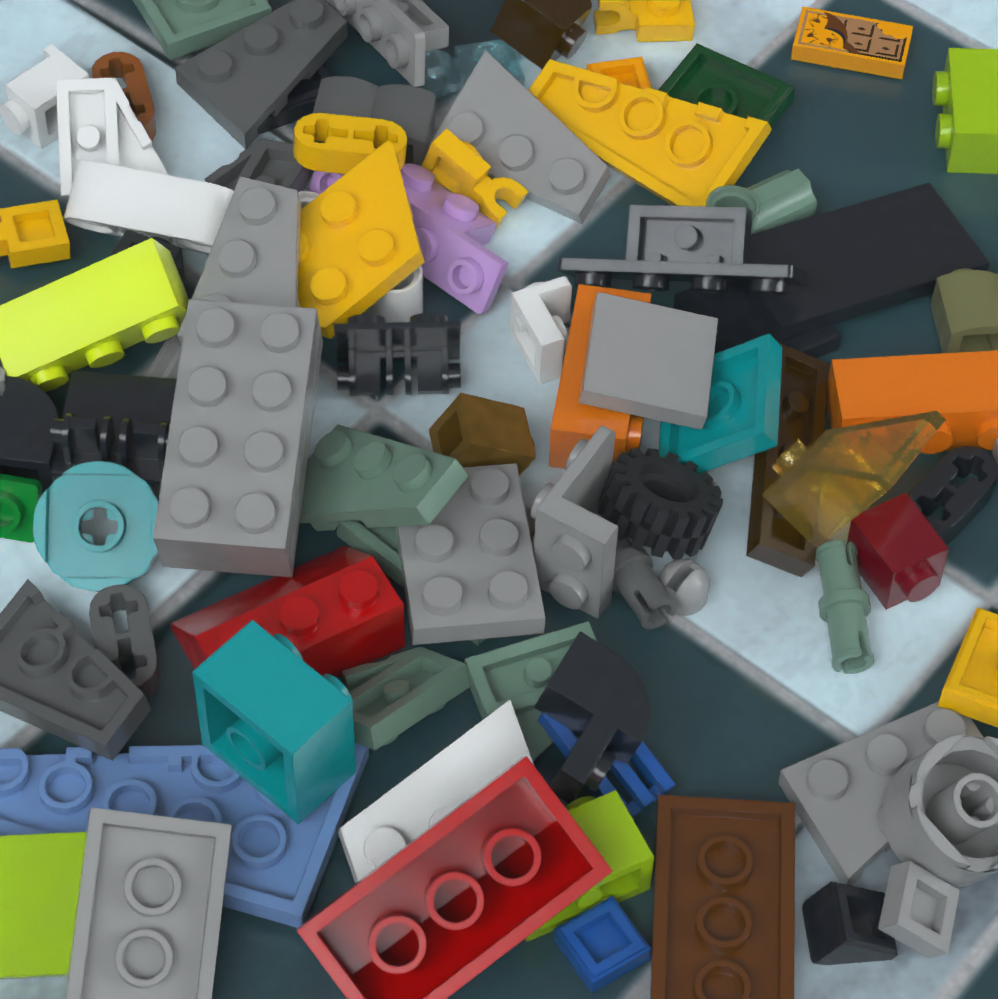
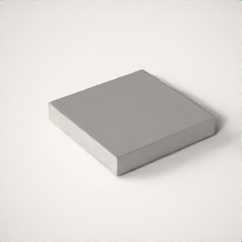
M597 292L592 308L579 403L702 430L708 412L718 318Z

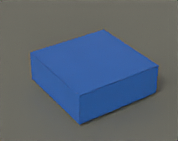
M613 896L554 929L555 943L591 993L598 991L649 961L651 957L650 946Z

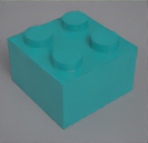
M251 620L192 671L202 744L298 825L356 773L353 699L349 691L333 675L325 673L321 676L306 664L298 649L285 636L281 634H274L272 636Z

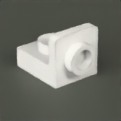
M565 276L547 282L532 283L524 289L511 293L509 332L539 384L561 377L563 351L566 350L568 334L564 324L570 319L572 286Z

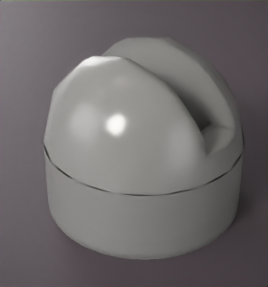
M689 558L675 559L666 564L658 579L667 592L677 601L678 608L675 615L688 616L699 612L708 600L709 579L706 570ZM680 578H685L677 592L671 588Z

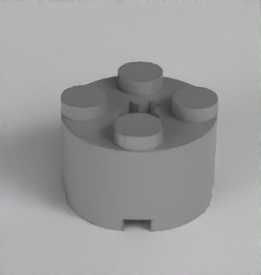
M958 734L941 740L898 770L886 789L883 804L878 809L877 820L879 828L886 835L893 852L901 863L912 861L955 888L973 885L998 872V739L990 736L980 738Z

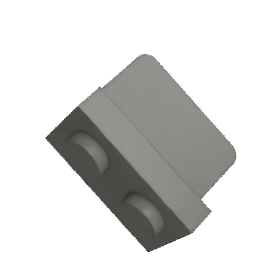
M603 425L598 428L589 441L581 439L575 445L568 457L563 475L555 485L549 482L543 486L531 509V517L536 519L535 535L531 543L540 589L550 593L561 605L570 609H580L599 619L612 600L618 535L617 525L594 514L598 512V500L613 464L615 431Z

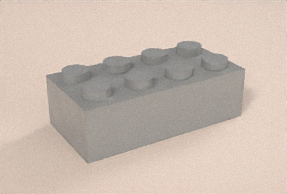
M189 299L153 540L163 567L281 577L293 576L323 345L317 309Z

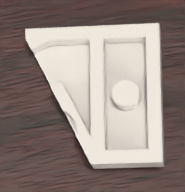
M116 78L56 79L62 200L69 199L77 164L80 160L170 175L154 150L152 141L144 127L133 113L129 101Z

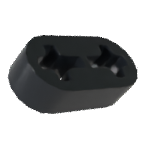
M971 446L954 448L909 493V497L926 517L932 515L940 505L944 507L942 519L934 517L929 523L946 545L951 543L990 501L998 477V466L994 458L980 448ZM971 473L978 477V480L974 478L968 479L959 490L955 488L957 476L965 478Z

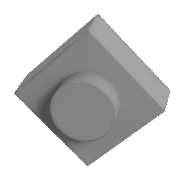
M912 861L892 865L878 929L928 958L948 954L960 890Z

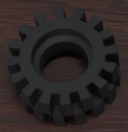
M639 448L630 449L628 455L624 452L618 455L617 460L612 466L598 500V514H603L602 518L618 526L617 538L620 541L629 537L633 540L630 547L640 552L644 545L651 548L652 556L660 558L663 557L665 551H668L672 559H682L684 553L689 557L697 555L699 549H703L723 505V499L720 498L722 494L720 487L711 485L713 478L707 472L697 474L698 465L688 461L685 465L677 462L679 455L668 452L666 458L660 457L658 449L648 448L645 455Z

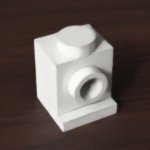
M53 44L43 49L44 60L32 68L21 72L15 79L5 84L8 101L0 105V114L7 127L16 135L23 133L40 149H43L59 138L56 79L89 78V74Z

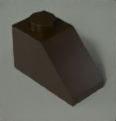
M505 0L490 32L543 69L549 59L556 61L561 56L570 59L580 48L588 33L582 26L592 8L591 0Z

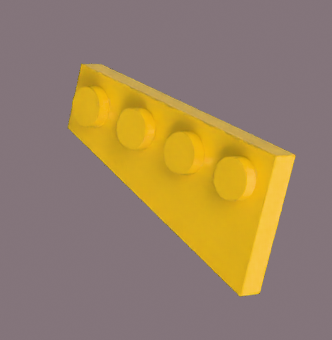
M549 59L528 90L608 167L672 206H706V200L710 192L725 185H735L772 131L767 121L749 116L747 119L724 113L721 108L701 102L696 105L669 97L666 92L648 87L641 89L623 84L617 78Z

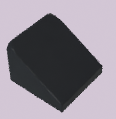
M831 881L805 900L802 905V912L812 963L838 965L892 960L898 956L895 938L878 929L885 893Z

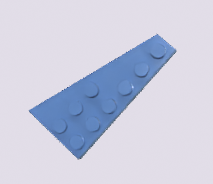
M355 743L356 773L299 825L204 745L129 746V753H118L113 761L101 755L93 754L92 751L83 747H66V754L26 755L21 748H0V836L86 832L88 814L91 807L231 824L222 907L298 928V926L306 921L338 839V830L343 826L369 758V748Z

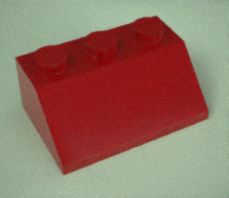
M345 545L293 568L292 577L275 576L171 623V630L194 669L251 620L272 636L274 634L285 636L298 649L303 661L321 676L327 673L339 678L343 676V670L372 663L405 647L403 602L372 555Z

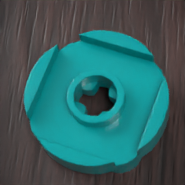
M93 461L81 463L62 473L63 475L54 480L50 488L46 489L38 500L33 517V536L37 551L52 572L71 586L100 592L103 588L112 585H129L136 579L145 576L159 555L153 540L159 499L150 484L126 467L111 462ZM104 508L106 509L107 518L117 521V532L107 535L106 544L97 546L94 545L93 535L82 532V523L94 518L95 509Z

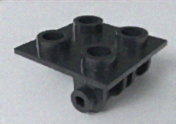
M421 313L411 316L410 322L385 323V318L382 316L361 314L349 317L346 324H334L338 362H349V365L337 366V390H350V396L381 395L380 361H386L387 395H393V361L404 360L405 395H412L411 360H417L418 394H449V388H461L460 363H448L449 359H460L461 321H448L446 315L439 313Z
M72 370L62 419L53 418L51 423L50 441L51 444H57L50 470L51 476H62V473L81 463L103 461L124 466L149 484L161 485L177 379Z

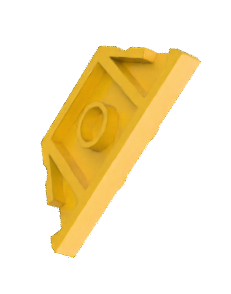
M389 140L384 142L301 209L298 301L302 308L317 309L323 337L333 338L335 336L334 324H346L349 317L361 315L425 263L413 222L409 198L401 175L399 159L394 145Z

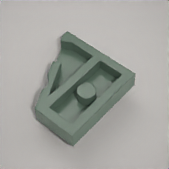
M589 621L465 658L464 663L467 664L470 689L482 720L508 700H511L533 763L554 743L537 721L542 712L534 708L579 632L581 631L596 640Z

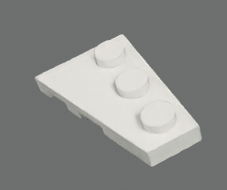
M508 700L338 830V835L355 883L520 758L527 756L533 764L511 700Z

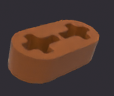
M111 52L103 55L95 61L92 67V78H123L126 88L122 90L129 101V105L137 120L141 122L150 140L153 141L156 135L155 112L143 65L137 57L126 52Z

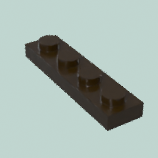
M779 343L783 348L778 446L756 453L754 457L746 556L802 578L815 566L829 363Z

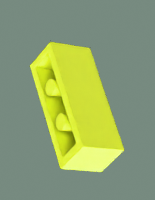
M150 238L0 305V358L7 377L24 379L47 392L67 383L69 380L68 374L72 370L76 371L87 365L90 368L110 365L124 357L123 349L144 340L146 343L161 342L178 334L180 324H182L187 312L189 299L171 252L159 242Z

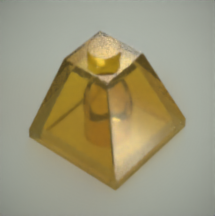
M938 411L829 429L824 431L807 447L797 440L772 464L771 468L778 476L762 493V496L817 549L893 487L946 419Z

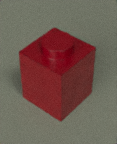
M906 492L851 517L846 545L851 541L857 546L859 574L886 610L906 600L910 602L920 601L937 589L941 583L949 548Z

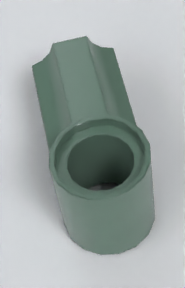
M799 169L793 171L785 170L748 188L735 185L718 187L710 192L706 200V207H745L753 211L752 235L815 215L817 200L813 195L810 180Z

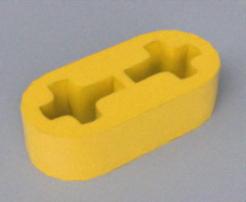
M312 113L303 116L294 127L293 155L296 161L307 169L346 174L377 149L374 147H379L389 140L394 145L401 170L405 163L407 136L401 126L384 119ZM315 141H323L326 143H317Z

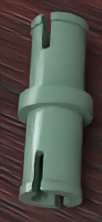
M832 540L820 545L816 549V560L819 563L823 596L818 601L819 615L828 625L832 668L836 672H840L843 669L844 674L859 673L871 668L874 664V655L871 652L866 617L871 612L870 597L861 588L857 562V546L851 541L846 545L845 540Z

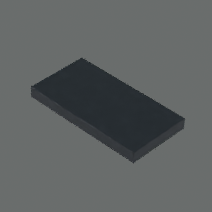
M925 183L752 234L749 264L795 266L808 274L807 286L788 285L787 295L755 294L750 292L751 284H740V286L776 339L781 341L933 294L937 277L964 268L987 271L990 263L932 185Z

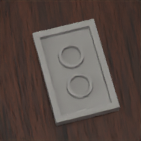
M517 463L464 467L463 469L469 477L430 525L395 527L413 645L544 634L546 618Z
M90 808L65 999H212L231 824Z

